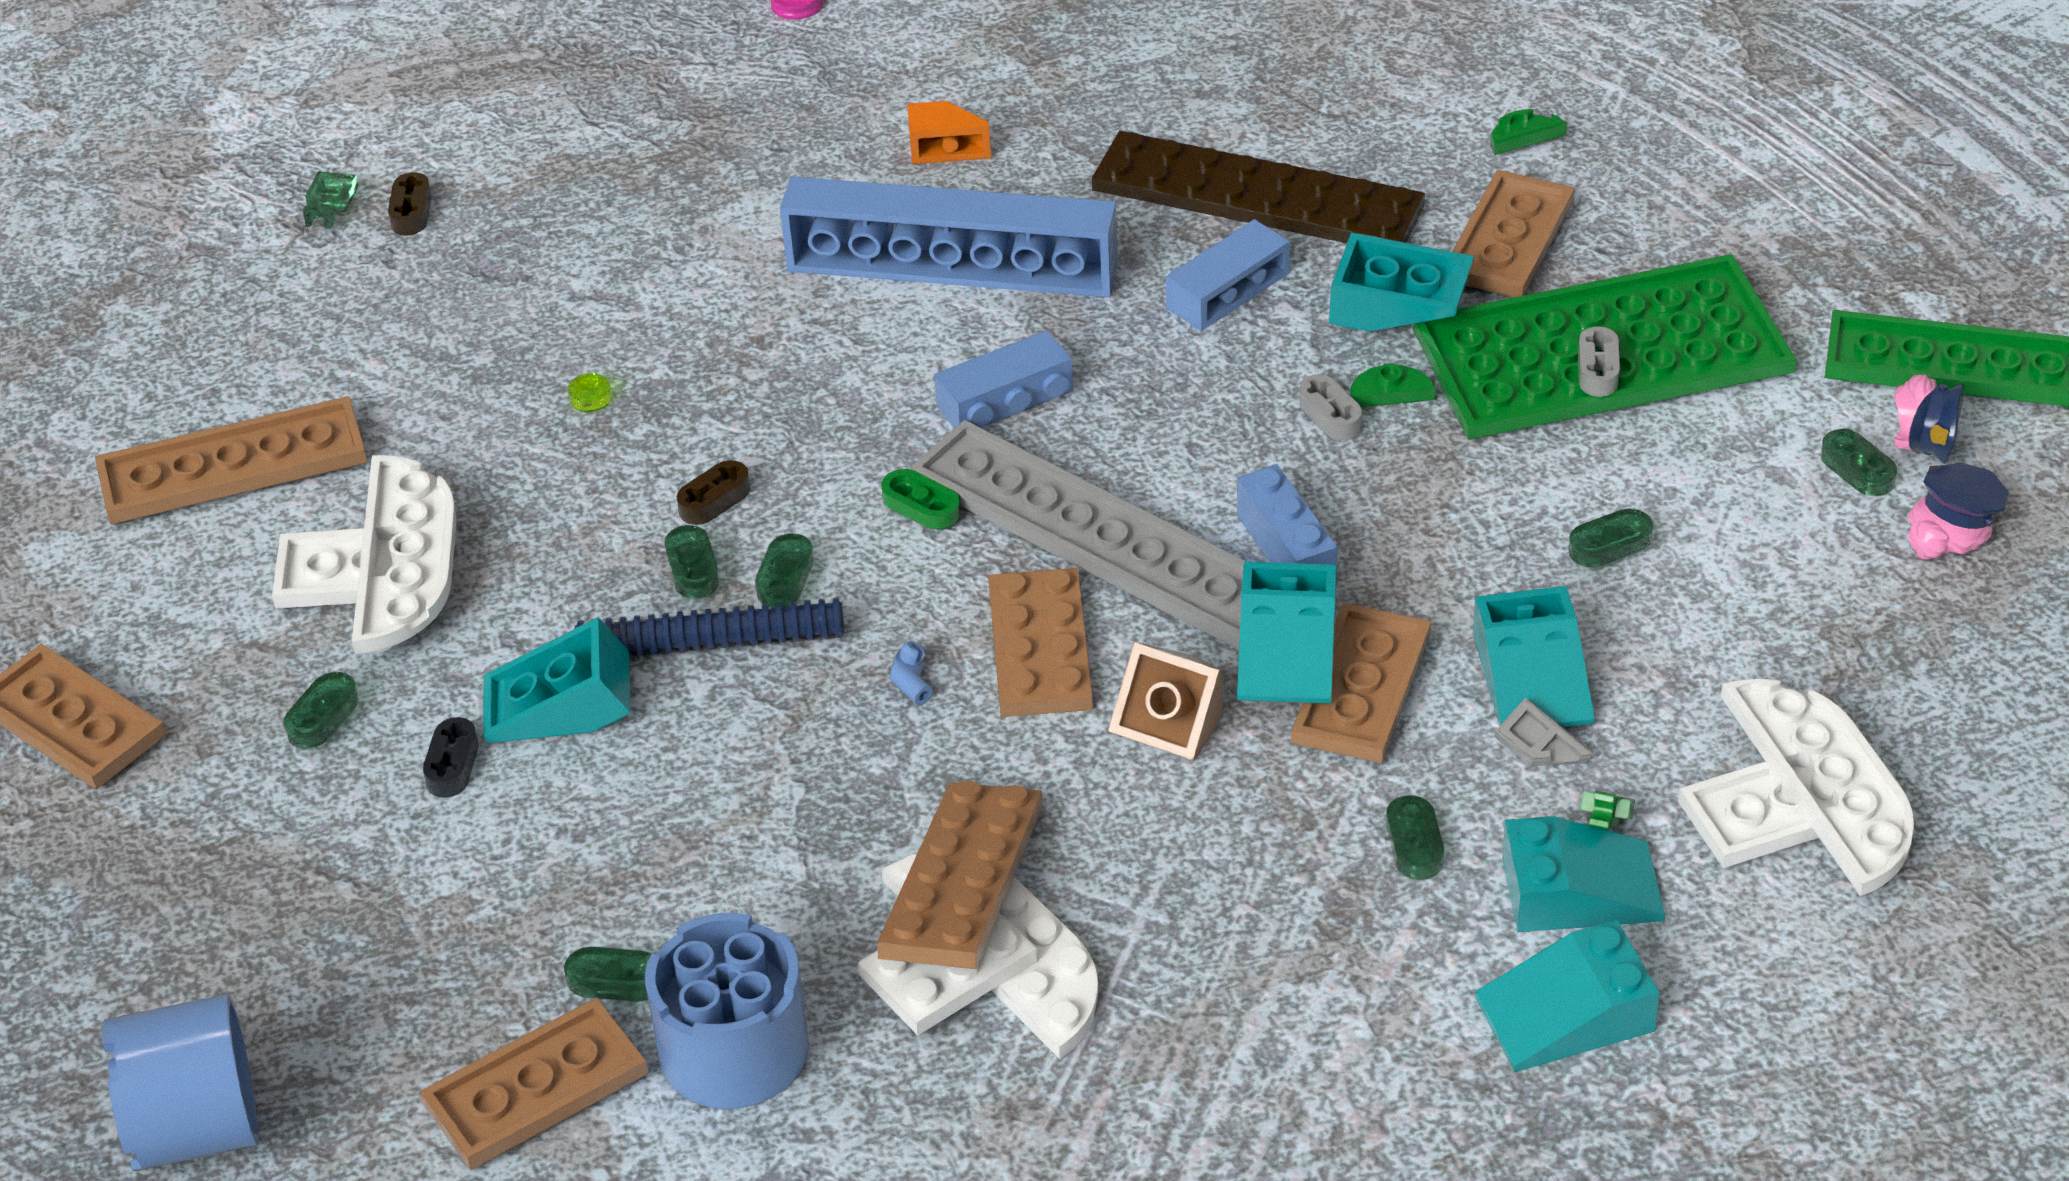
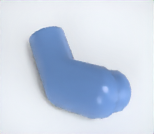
M909 641L905 642L901 647V652H897L895 655L890 677L892 682L915 704L923 705L931 698L933 688L920 677L923 669L922 660L926 652L919 643Z

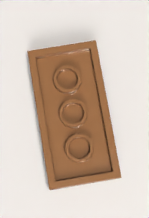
M1497 170L1452 252L1474 256L1466 287L1486 290L1503 296H1524L1574 201L1575 187Z
M1078 568L988 575L1000 717L1093 710Z
M1342 603L1334 627L1331 704L1302 703L1291 730V743L1383 763L1429 641L1432 621Z
M42 643L0 674V725L96 790L166 736L162 721Z
M596 997L419 1092L424 1107L467 1167L472 1170L649 1073L646 1060Z

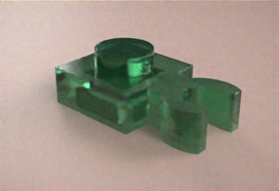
M317 172L305 195L307 205L303 208V217L306 227H311L313 221L318 218H323L325 229H331L335 225L336 218L334 212H346L358 189L356 175Z

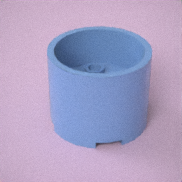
M718 913L688 921L676 928L677 935L670 939L656 955L651 954L645 972V985L662 1073L677 1093L703 1106L735 1109L762 1103L781 1093L796 1079L804 1067L808 1055L809 1039L796 950L783 932L778 934L763 925L754 923L751 915Z
M230 994L104 1019L102 1027L103 1047L105 1052L111 1051L112 1059L108 1060L109 1094L124 1155L134 1153V1158L130 1161L133 1172L257 1146L259 1144L258 1115L249 1060L237 1010Z

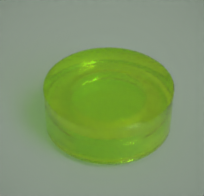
M586 373L579 375L568 385L570 405L577 411L586 413L596 412L605 408L611 401L610 383L606 377L600 374Z

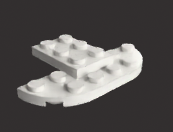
M372 455L364 528L280 534L272 592L275 609L356 603L352 645L355 654L385 652L392 646L422 631L441 612L447 602L451 589L456 534V510L452 492L446 481L441 476L436 478L434 475L423 470L422 463L398 456Z
M1745 679L1722 684V700L1762 755L1765 762L1679 788L1678 796L1679 804L1722 868L1820 838L1860 896L1868 894L1890 881L1899 872L1908 857L1914 828L1913 812L1903 789L1851 718L1838 705L1811 689L1808 690L1806 695L1795 690L1781 688V681Z
M917 854L909 855L882 869L883 882L897 896ZM1015 877L1008 890L977 969L878 959V950L858 962L861 978L917 1036L989 991H992L1059 1059L1070 1053L1082 1041L1095 1018L1094 1011L1098 1000V979L1095 964L1084 944Z

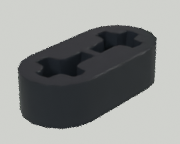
M462 717L449 718L438 724L434 730L423 764V774L428 791L436 797L447 798L458 795L468 784L479 746L475 726L470 720ZM456 741L455 747L450 748L449 744H453ZM447 767H452L453 771L446 773Z

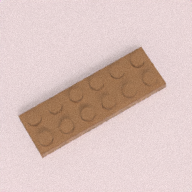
M349 396L95 456L110 525L368 463Z
M973 781L949 782L877 941L878 959L977 969L1042 810V791L1029 790L1016 785L998 787L979 785Z

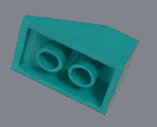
M1351 233L1331 285L1329 324L1370 332L1456 316L1474 262V256Z
M599 617L484 674L483 738L487 743L591 733L608 724L615 723L631 713L629 650Z
M1555 816L1505 820L1502 860L1517 933L1592 927L1613 920H1618L1620 925L1661 922L1665 920V912L1647 841L1608 830L1589 827V825Z
M1618 920L1571 932L1475 991V999L1514 1072L1655 1032L1660 995Z

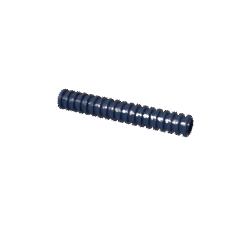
M838 597L833 598L832 603H825V599H819L818 604H811L810 600H805L804 605L797 606V602L792 601L790 606L783 607L782 603H776V608H769L768 604H762V609H755L754 605H748L747 610L741 611L740 607L736 606L733 607L731 612H727L726 608H719V613H712L711 609H705V614H698L697 610H691L690 615L684 616V613L679 611L674 617H670L669 613H663L662 618H656L654 614H649L648 619H641L640 615H635L634 620L627 621V617L623 616L620 617L618 622H613L612 618H606L604 623L629 650V657L630 652H637L638 656H643L644 651L651 650L652 655L658 654V651L661 649H665L666 653H672L673 648H679L680 652H686L687 647H693L695 651H700L701 646L708 645L709 650L715 649L717 644H722L723 648H729V643H736L737 647H743L744 642H750L751 646H756L758 641L764 640L765 644L768 645L772 644L773 639H779V643H786V638H793L794 642H800V637H807L808 641H813L814 636L821 635V638L824 640L828 639L829 634H835L836 638H842V633H845L843 607ZM578 620L575 628L585 624L584 621Z

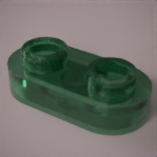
M1842 428L1830 431L1823 437L1820 453L1822 462L1854 489L1868 496H1882L1893 490L1897 475L1895 462L1862 435L1851 429Z
M1629 508L1621 509L1581 524L1570 533L1569 556L1579 565L1599 567L1642 551L1651 544L1653 521L1645 512Z
M694 525L679 526L671 530L665 537L664 544L676 591L683 597L690 599H700L711 595L719 586V575L707 532Z
M789 533L778 536L769 544L755 578L757 598L762 604H768L770 608H776V603H782L783 607L790 606V602L797 601L800 598L814 563L812 543L807 537Z
M330 672L318 677L286 713L283 720L287 739L293 746L303 749L314 748L325 743L358 704L359 696L354 679L343 672Z
M1406 795L1394 799L1387 807L1386 829L1396 868L1402 875L1410 879H1430L1442 870L1444 864V845L1434 808L1426 799L1419 796Z
M592 946L580 948L570 954L565 961L564 973L567 986L572 993L581 997H597L598 999L632 1002L648 1000L645 972L652 953Z

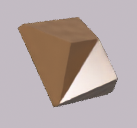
M1134 642L1108 731L1191 760H1196L1223 716L1222 670L1194 655Z

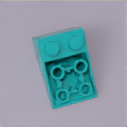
M1244 562L1237 700L1331 704L1336 605L1335 564Z
M1567 586L1475 596L1473 638L1499 726L1525 698L1562 728L1595 724L1577 618Z

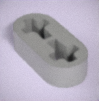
M1590 327L1584 330L1579 338V385L1585 393L1591 396H1608L1613 394L1618 387L1620 371L1619 341L1617 334L1606 327ZM1595 347H1602L1603 352H1595ZM1595 371H1602L1603 376H1596Z
M1315 374L1302 380L1300 383V407L1327 436L1336 440H1349L1359 435L1362 424V409L1333 378Z

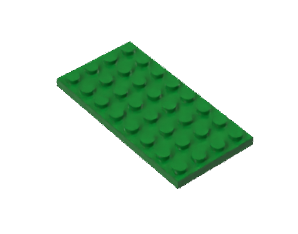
M1733 254L1459 308L1456 316L1413 324V332L1468 440L1795 373L1797 361ZM1590 327H1606L1615 332L1618 337L1619 382L1617 390L1608 396H1591L1585 393L1579 385L1580 334ZM1595 347V352H1603L1602 347ZM1595 371L1596 376H1603L1602 371Z

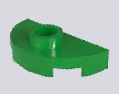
M1533 109L1513 111L1498 119V125L1491 132L1490 147L1493 154L1498 155L1566 135L1567 123L1554 114H1551V118L1533 115Z
M1384 364L1370 368L1358 375L1351 385L1350 396L1360 407L1435 400V387L1430 378L1417 369L1404 365Z

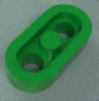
M911 469L894 470L882 479V500L891 510L930 529H944L958 521L960 517L959 496L954 490Z

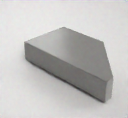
M1526 698L1494 734L1497 740L1529 766L1588 763L1593 756L1592 751Z

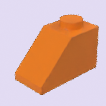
M949 101L907 104L912 164L991 158L988 121Z

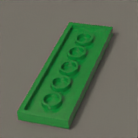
M1833 310L1824 378L1898 387L1910 380L1913 375L1926 374L1929 378L1936 379L1937 386L1944 384L1950 389L1964 384V394L2069 407V336Z

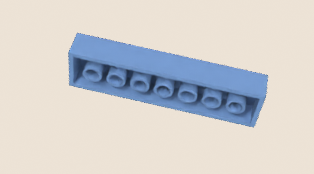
M790 177L780 206L786 266L789 272L1110 298L1118 268L1115 201Z

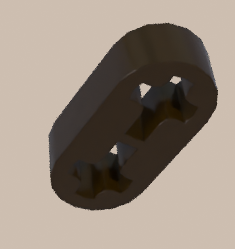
M417 172L405 173L396 178L393 183L388 214L391 228L396 234L404 236L415 235L425 229L427 225L432 198L429 181L424 174Z
M722 461L684 485L676 496L680 518L688 524H705L743 500L751 489L748 468L739 461Z

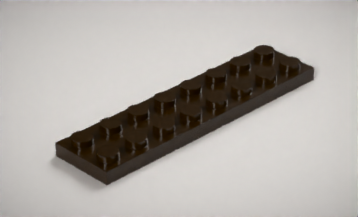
M1120 130L1092 176V191L1246 223L1255 219L1266 227L1342 243L1348 242L1351 233L1406 243L1425 204V192L1410 190L1405 187H1395L1371 182L1366 179H1356L1331 174L1326 171H1317L1292 166L1287 163H1277L1253 158L1248 155H1238L1218 151L1213 148H1203L1179 143L1174 140H1164Z

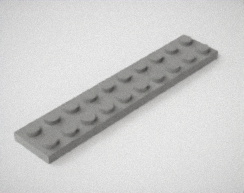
M963 420L910 467L911 470L917 471L954 490L959 496L961 507L1239 650L1243 564L1247 561L966 420Z

